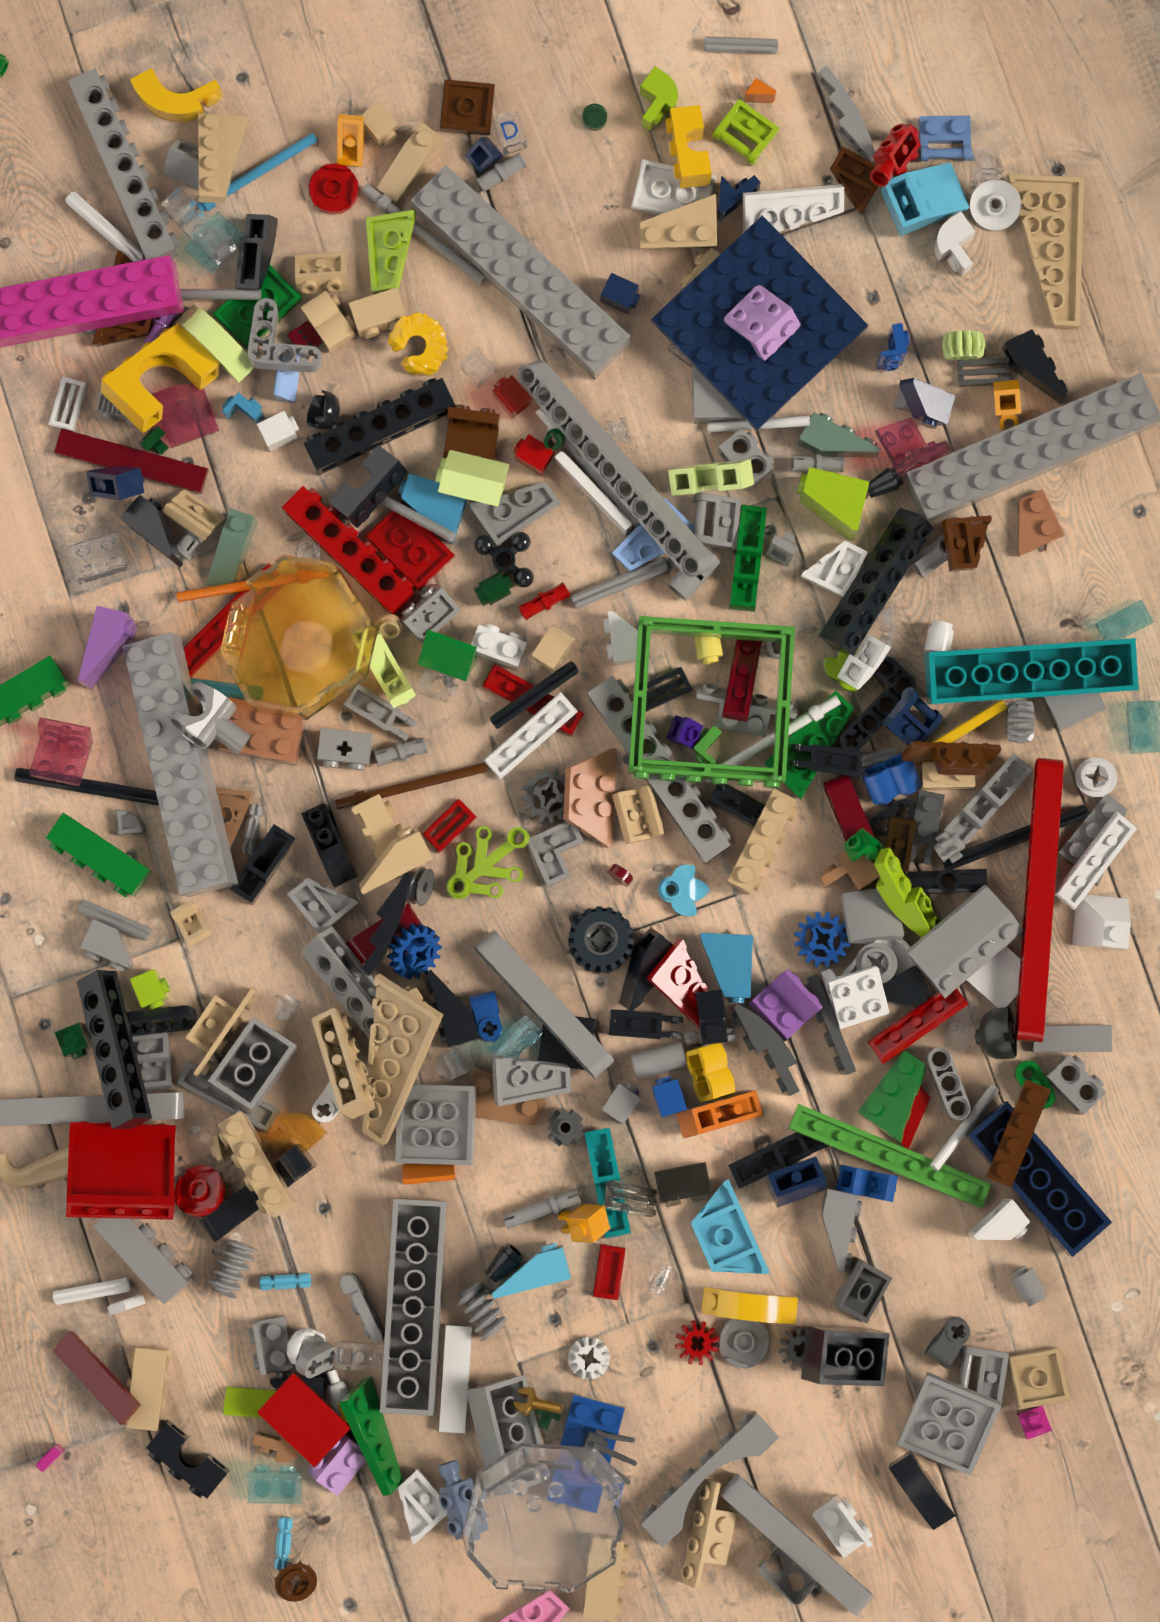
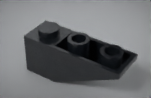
M1033 329L1006 341L1002 350L1006 358H1009L1012 370L1059 404L1063 403L1067 398L1066 393H1068L1064 381L1062 379L1059 380L1055 373L1056 366L1050 356H1046L1041 336L1039 334L1036 335Z
M325 803L301 813L324 869L334 888L358 877Z
M651 927L633 948L619 1003L630 1012L639 1007L651 988L655 987L647 980V977L673 946L662 934Z

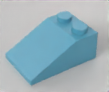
M557 1242L542 1246V1251L537 1252L493 1291V1299L571 1279L564 1247H558Z

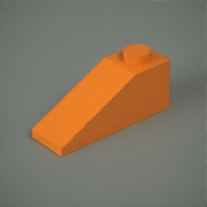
M755 1090L679 1112L676 1115L684 1139L763 1116Z

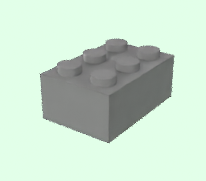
M252 1017L208 1080L209 1087L253 1115L297 1052V1045L255 1017Z

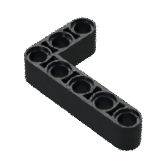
M296 1144L275 1163L287 1187H290L318 1165L303 1144ZM244 1186L199 1222L215 1243L259 1210L256 1203L259 1198L255 1190L251 1192L247 1186Z

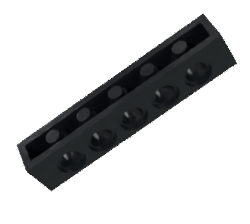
M436 378L429 379L422 384L423 387L415 391L408 389L399 395L400 398L394 401L385 400L376 406L377 409L367 412V410L359 412L353 416V420L344 423V421L332 425L330 427L331 430L324 434L318 432L307 438L308 441L304 442V446L318 475L374 450L378 445L383 446L446 416L448 408L455 407V403L443 378L438 380ZM422 398L432 400V404L427 408L418 405ZM399 409H407L409 411V415L404 419L395 416ZM378 419L386 422L385 427L380 430L374 429L372 425ZM355 430L363 432L362 438L357 441L349 438L350 434ZM337 441L340 443V446L336 451L331 452L326 449L328 443Z
M903 508L898 509L818 635L832 649L847 655H854L934 529L923 516Z
M96 970L76 982L112 1129H132L152 1119L117 972Z

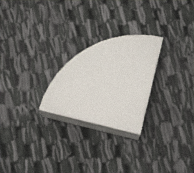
M139 1294L110 1304L107 1308L111 1316L146 1303L143 1295Z

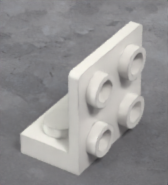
M877 966L837 977L831 969L821 971L827 999L840 1029L889 1013Z
M836 1494L811 1513L843 1558L863 1543L868 1548L873 1545L869 1540L873 1535L861 1519L856 1522L853 1518L857 1513L846 1498L840 1500Z

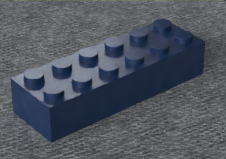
M1003 1101L965 1135L989 1165L992 1162L1013 1110L1012 1105L1008 1101ZM1034 1132L1010 1189L1067 1256L1074 1257L1112 1222Z

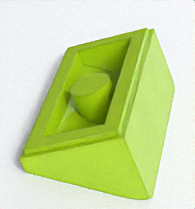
M227 1386L223 1415L262 1418L257 1411L277 1390Z

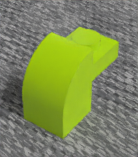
M654 66L640 85V95L652 102L642 117V126L651 131L654 125L659 126L666 113L670 114V108H676L678 102V89L674 80Z

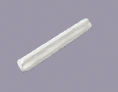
M73 191L66 197V203L119 251H122L131 261L136 262L146 259L144 253L76 192Z

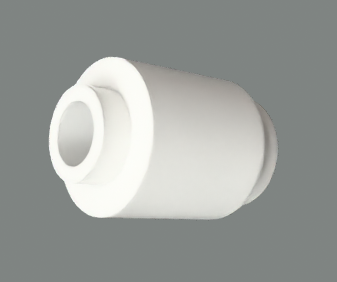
M934 620L932 626H929L924 651H950L954 635L952 630L953 624Z

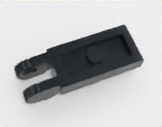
M791 744L792 751L811 753L810 762L798 759L789 760L788 766L854 778L861 777L863 751L812 744V746Z
M611 1009L609 1036L682 1039V1033L678 1031L663 1032L662 1021L679 1024L683 1023V1017L663 1015V1013L630 1012L628 1010Z

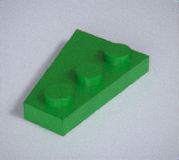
M904 1050L858 1110L859 1115L901 1143L906 1123L911 1115L914 1099L918 1094L927 1068L926 1065Z

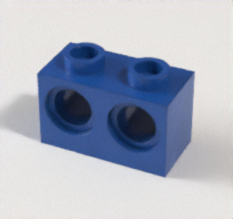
M671 1076L655 1080L656 1086L651 1088L660 1117L687 1110L678 1079L672 1081Z

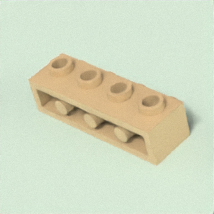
M773 789L726 884L750 895L752 890L758 891L764 879L760 874L764 866L770 867L776 855L772 853V850L776 843L781 845L787 833L783 829L786 821L792 822L799 809L794 806L797 801L796 799Z
M335 1008L311 1018L339 1112L354 1119L376 1109L373 1102L375 1094L366 1079L368 1071L359 1056L361 1048L353 1036L352 1029L354 1026L351 1018Z
M239 1111L219 1123L218 1126L221 1132L218 1135L226 1147L228 1145L231 1147L234 1153L231 1155V1158L238 1169L242 1168L245 1172L246 1177L243 1180L251 1192L255 1190L259 1198L256 1203L263 1214L267 1213L269 1216L276 1218L296 1206V1201L249 1117L242 1111Z

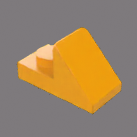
M338 115V164L363 166L366 137L364 116Z

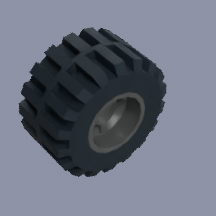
M596 906L594 909L589 908L583 914L580 913L571 925L568 938L571 956L579 966H582L588 972L592 971L595 974L617 970L628 960L634 942L633 930L627 918L625 919L619 911L612 910L613 908H602V906Z

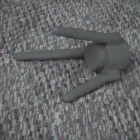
M596 1429L595 1433L589 1431L581 1449L586 1452L585 1456L593 1459L618 1479L629 1485L631 1481L598 1455L603 1456L606 1453L625 1463L636 1466L637 1461L607 1448L608 1441L604 1440L605 1438L633 1443L635 1438L606 1433L599 1429Z

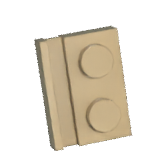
M186 489L175 496L163 509V513L203 541L206 540L207 536L212 535L219 529L226 519Z

